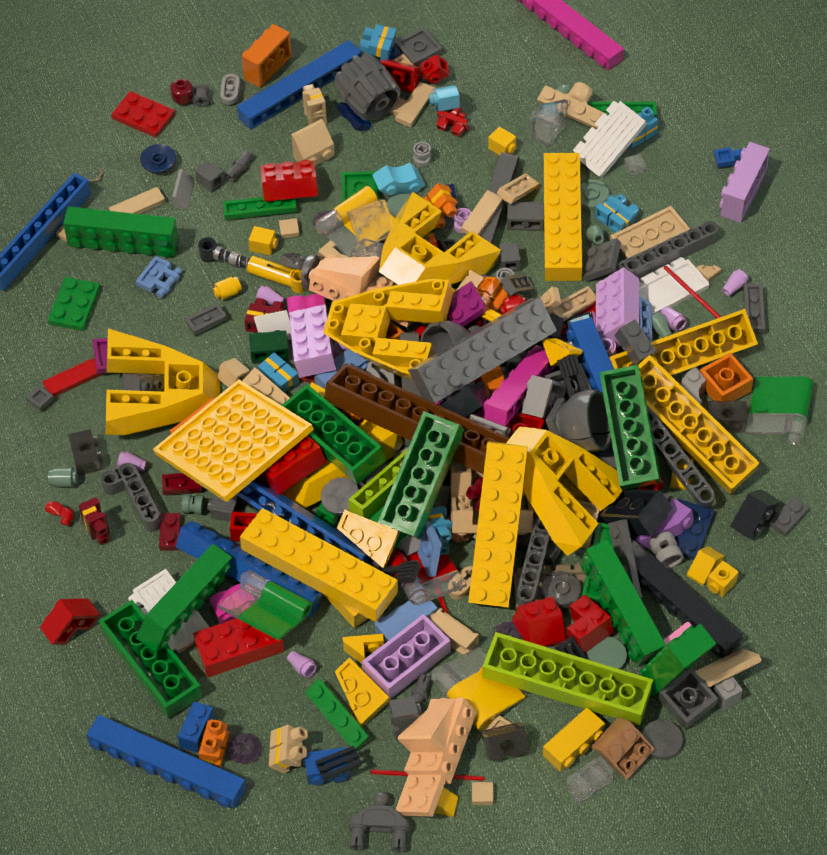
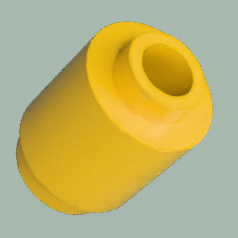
M229 277L214 284L215 288H213L215 297L221 300L238 294V291L242 290L237 277Z

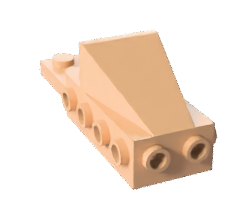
M328 254L309 274V290L332 301L372 289L393 286L394 282L377 275L380 257L377 256L337 258ZM392 320L405 327L412 323V321Z
M461 697L457 699H431L427 710L398 736V740L411 752L404 769L408 774V778L395 809L402 816L433 817L444 784H451L477 713L466 699Z

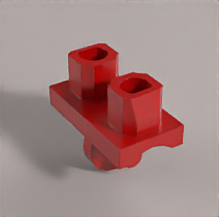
M462 107L455 108L454 110L449 109L448 112L439 110L437 112L438 120L436 126L442 131H446L448 125H452L451 133L460 137L464 131L468 132L470 126H468V120L465 119L466 114L461 113Z

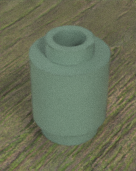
M54 468L48 472V483L54 487H74V484L78 482V473L74 471V468Z

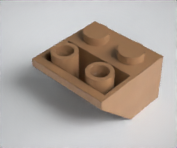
M617 717L591 746L606 764L627 780L655 749L629 720Z

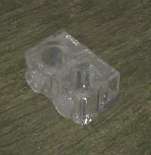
M600 755L568 777L566 789L581 804L613 781L614 770Z

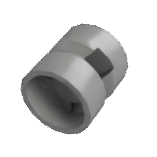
M672 532L659 533L649 542L653 553L656 555V559L667 569L673 568L682 562L684 556L677 546V541Z

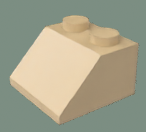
M322 119L291 134L293 157L297 162L301 160H314V166L335 155L334 143Z

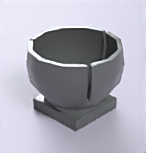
M441 321L431 323L423 331L420 342L432 343L436 354L480 327L472 326L466 330L457 322Z
M584 390L575 393L567 402L565 398H558L546 419L550 432L582 447L590 453L605 451L610 446L611 434L602 392L598 390Z

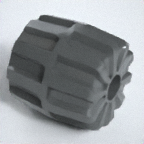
M364 53L362 57L354 56L350 63L346 62L341 66L342 71L338 72L335 76L334 84L348 106L365 121H375L390 112L399 101L398 98L401 94L399 86L388 70L374 56L368 53Z

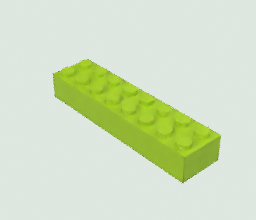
M495 632L482 667V678L583 709L588 708L593 712L617 719V717H620L638 726L641 724L653 685V679Z

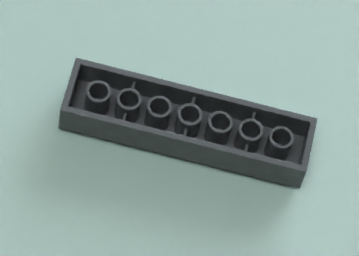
M531 298L415 365L408 371L422 398L436 403L557 330L541 298Z

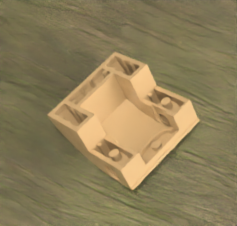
M453 460L450 464L452 533L458 535L477 534L479 512L476 509L477 500H469L466 496V491L468 487L475 484L478 478L483 477V474ZM522 492L518 535L532 533L533 509L524 492Z

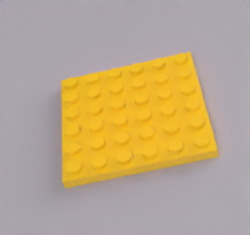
M237 380L157 445L153 451L155 455L225 502H228L314 429L312 424L241 380Z

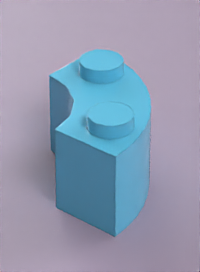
M455 85L432 89V94H429L430 104L434 105L435 111L460 108V95Z
M411 163L400 167L386 165L372 174L379 191L389 196L416 193L426 186L419 170Z

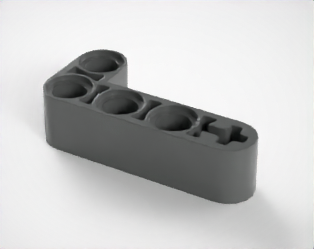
M124 463L105 471L101 475L104 492L108 495H115L125 490L144 528L149 532L159 530V511L135 465Z

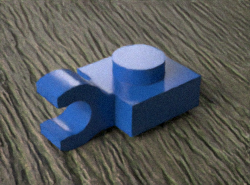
M731 147L714 150L717 167L735 165V161L741 160L740 155L743 148L732 151Z

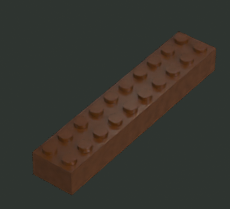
M345 363L326 382L324 398L329 403L410 441L413 438L423 411L459 424L465 430L452 460L483 475L487 442L507 443L510 439L348 363Z

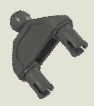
M377 792L373 796L374 805L367 806L349 821L348 828L351 831L350 849L356 850V842L358 850L363 849L364 832L393 833L392 850L398 852V845L400 844V852L406 851V834L410 831V825L394 808L387 806L389 796L385 792Z

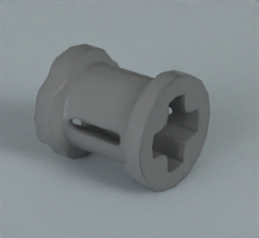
M197 84L194 87L195 97L193 103L197 107H205L209 104L207 97L209 87L205 84Z

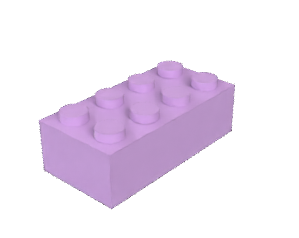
M749 142L747 148H743L740 155L741 160L736 161L734 166L735 172L729 175L728 186H724L721 192V197L723 198L719 208H721L722 217L742 222L766 173L770 148Z
M625 267L596 284V329L601 340L604 338L612 339L616 347L620 346V343L614 335L619 328L633 320H636L639 324V278Z
M326 305L289 312L294 362L299 378L336 370L333 340L323 333L328 318Z
M422 614L362 661V670L391 699L416 680L420 674L426 672L451 652L450 639Z

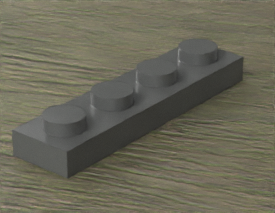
M627 519L608 523L613 550L641 599L642 594Z

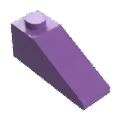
M673 498L669 502L672 509L659 524L656 531L651 536L639 535L635 540L645 549L650 548V540L659 533L672 532L674 537L682 534L685 529L690 528L693 524L692 510Z

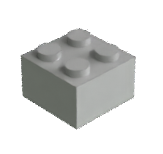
M531 375V379L527 382L526 398L522 401V413L547 419L556 400L564 398L567 385Z

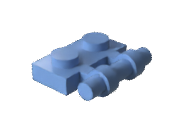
M155 256L135 281L136 286L151 293L157 288L159 290L156 295L162 298L164 294H168L171 290V285L178 281L182 270L179 267H176L174 271L170 270L172 267L170 262ZM164 276L168 278L165 282L161 281Z

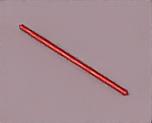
M664 266V270L716 319L721 317L668 266Z
M374 769L370 771L371 774L408 776L405 771ZM454 774L452 779L484 781L485 777Z

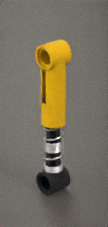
M210 237L202 238L198 243L200 259L204 262L209 263L215 260H223L226 264L229 263V265L235 267L239 266L241 269L246 268L247 273L289 286L295 293H304L306 291L301 283L302 269H292L256 256L249 258V256L244 257L235 251L223 250V247L217 245L216 241Z

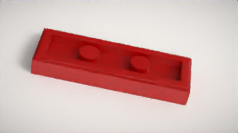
M92 358L42 381L44 388L55 397L101 376L102 373L97 374L95 360Z

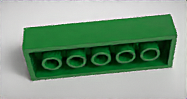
M68 206L63 222L67 244L75 248L82 247L93 250L101 249L175 257L179 242L176 218Z
M639 365L599 372L621 489L627 490L661 483Z
M308 384L281 405L312 424L314 430L308 436L320 446L323 456L357 485L386 461L383 449L376 441Z
M423 411L378 523L418 540L420 539L465 429L462 426Z
M607 539L586 549L580 563L581 569L584 574L589 576L593 591H597L600 596V604L603 609H607L612 620V626H616L618 629L619 639L622 644H626L631 661L636 662L637 666L649 662L666 644L610 542Z
M212 544L146 614L136 639L154 652H157L160 647H166L171 639L170 636L172 634L176 635L182 627L181 624L183 622L187 623L191 619L192 612L194 610L198 611L202 607L203 600L205 598L209 599L215 591L214 588L216 586L220 587L226 579L224 576L231 568L229 563L232 557Z
M130 600L98 621L100 630L169 719L201 698V687L168 644L166 647H160L157 652H154L136 639L145 615L135 602Z
M701 624L695 628L691 625L680 636L672 639L639 671L641 673L640 676L653 679L651 698H654L662 689L690 669L716 645V642Z

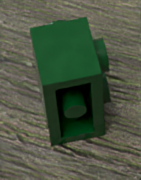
M286 330L249 334L252 363L263 362L273 353H276L283 360L289 359Z

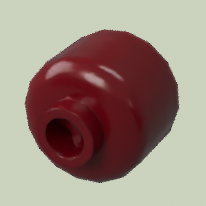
M177 79L172 82L170 86L172 100L180 105L192 101L194 93L191 82L186 79Z

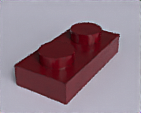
M183 473L162 475L163 495L202 492V486Z
M161 513L160 551L179 550L176 548L181 528V513Z

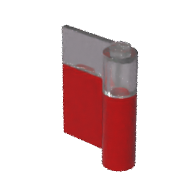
M397 548L391 553L387 562L388 567L401 565V562L417 560L421 564L415 581L399 584L410 602L414 605L423 604L467 587L466 582L447 554L439 556L436 577H429L419 558L418 551L404 556L403 552Z

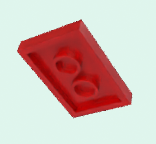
M129 91L112 112L111 117L120 123L157 138L175 115V112L167 106Z

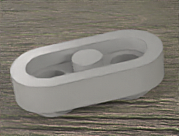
M227 74L222 79L220 96L224 104L232 105L238 101L240 80L237 75Z

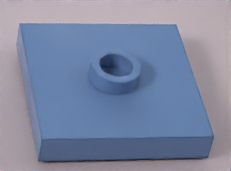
M431 521L426 522L421 534L418 555L429 577H436L442 544Z

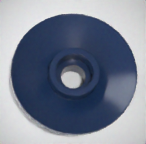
M164 144L151 145L144 149L140 156L142 167L153 173L169 170L176 161L174 150Z

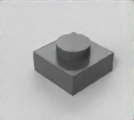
M39 385L26 399L27 402L41 412L54 400V397Z

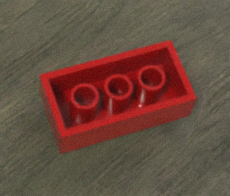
M238 618L193 633L195 647L207 678L284 652L282 639L277 640Z

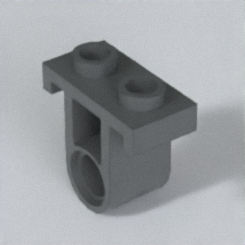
M123 373L122 390L163 392V375Z

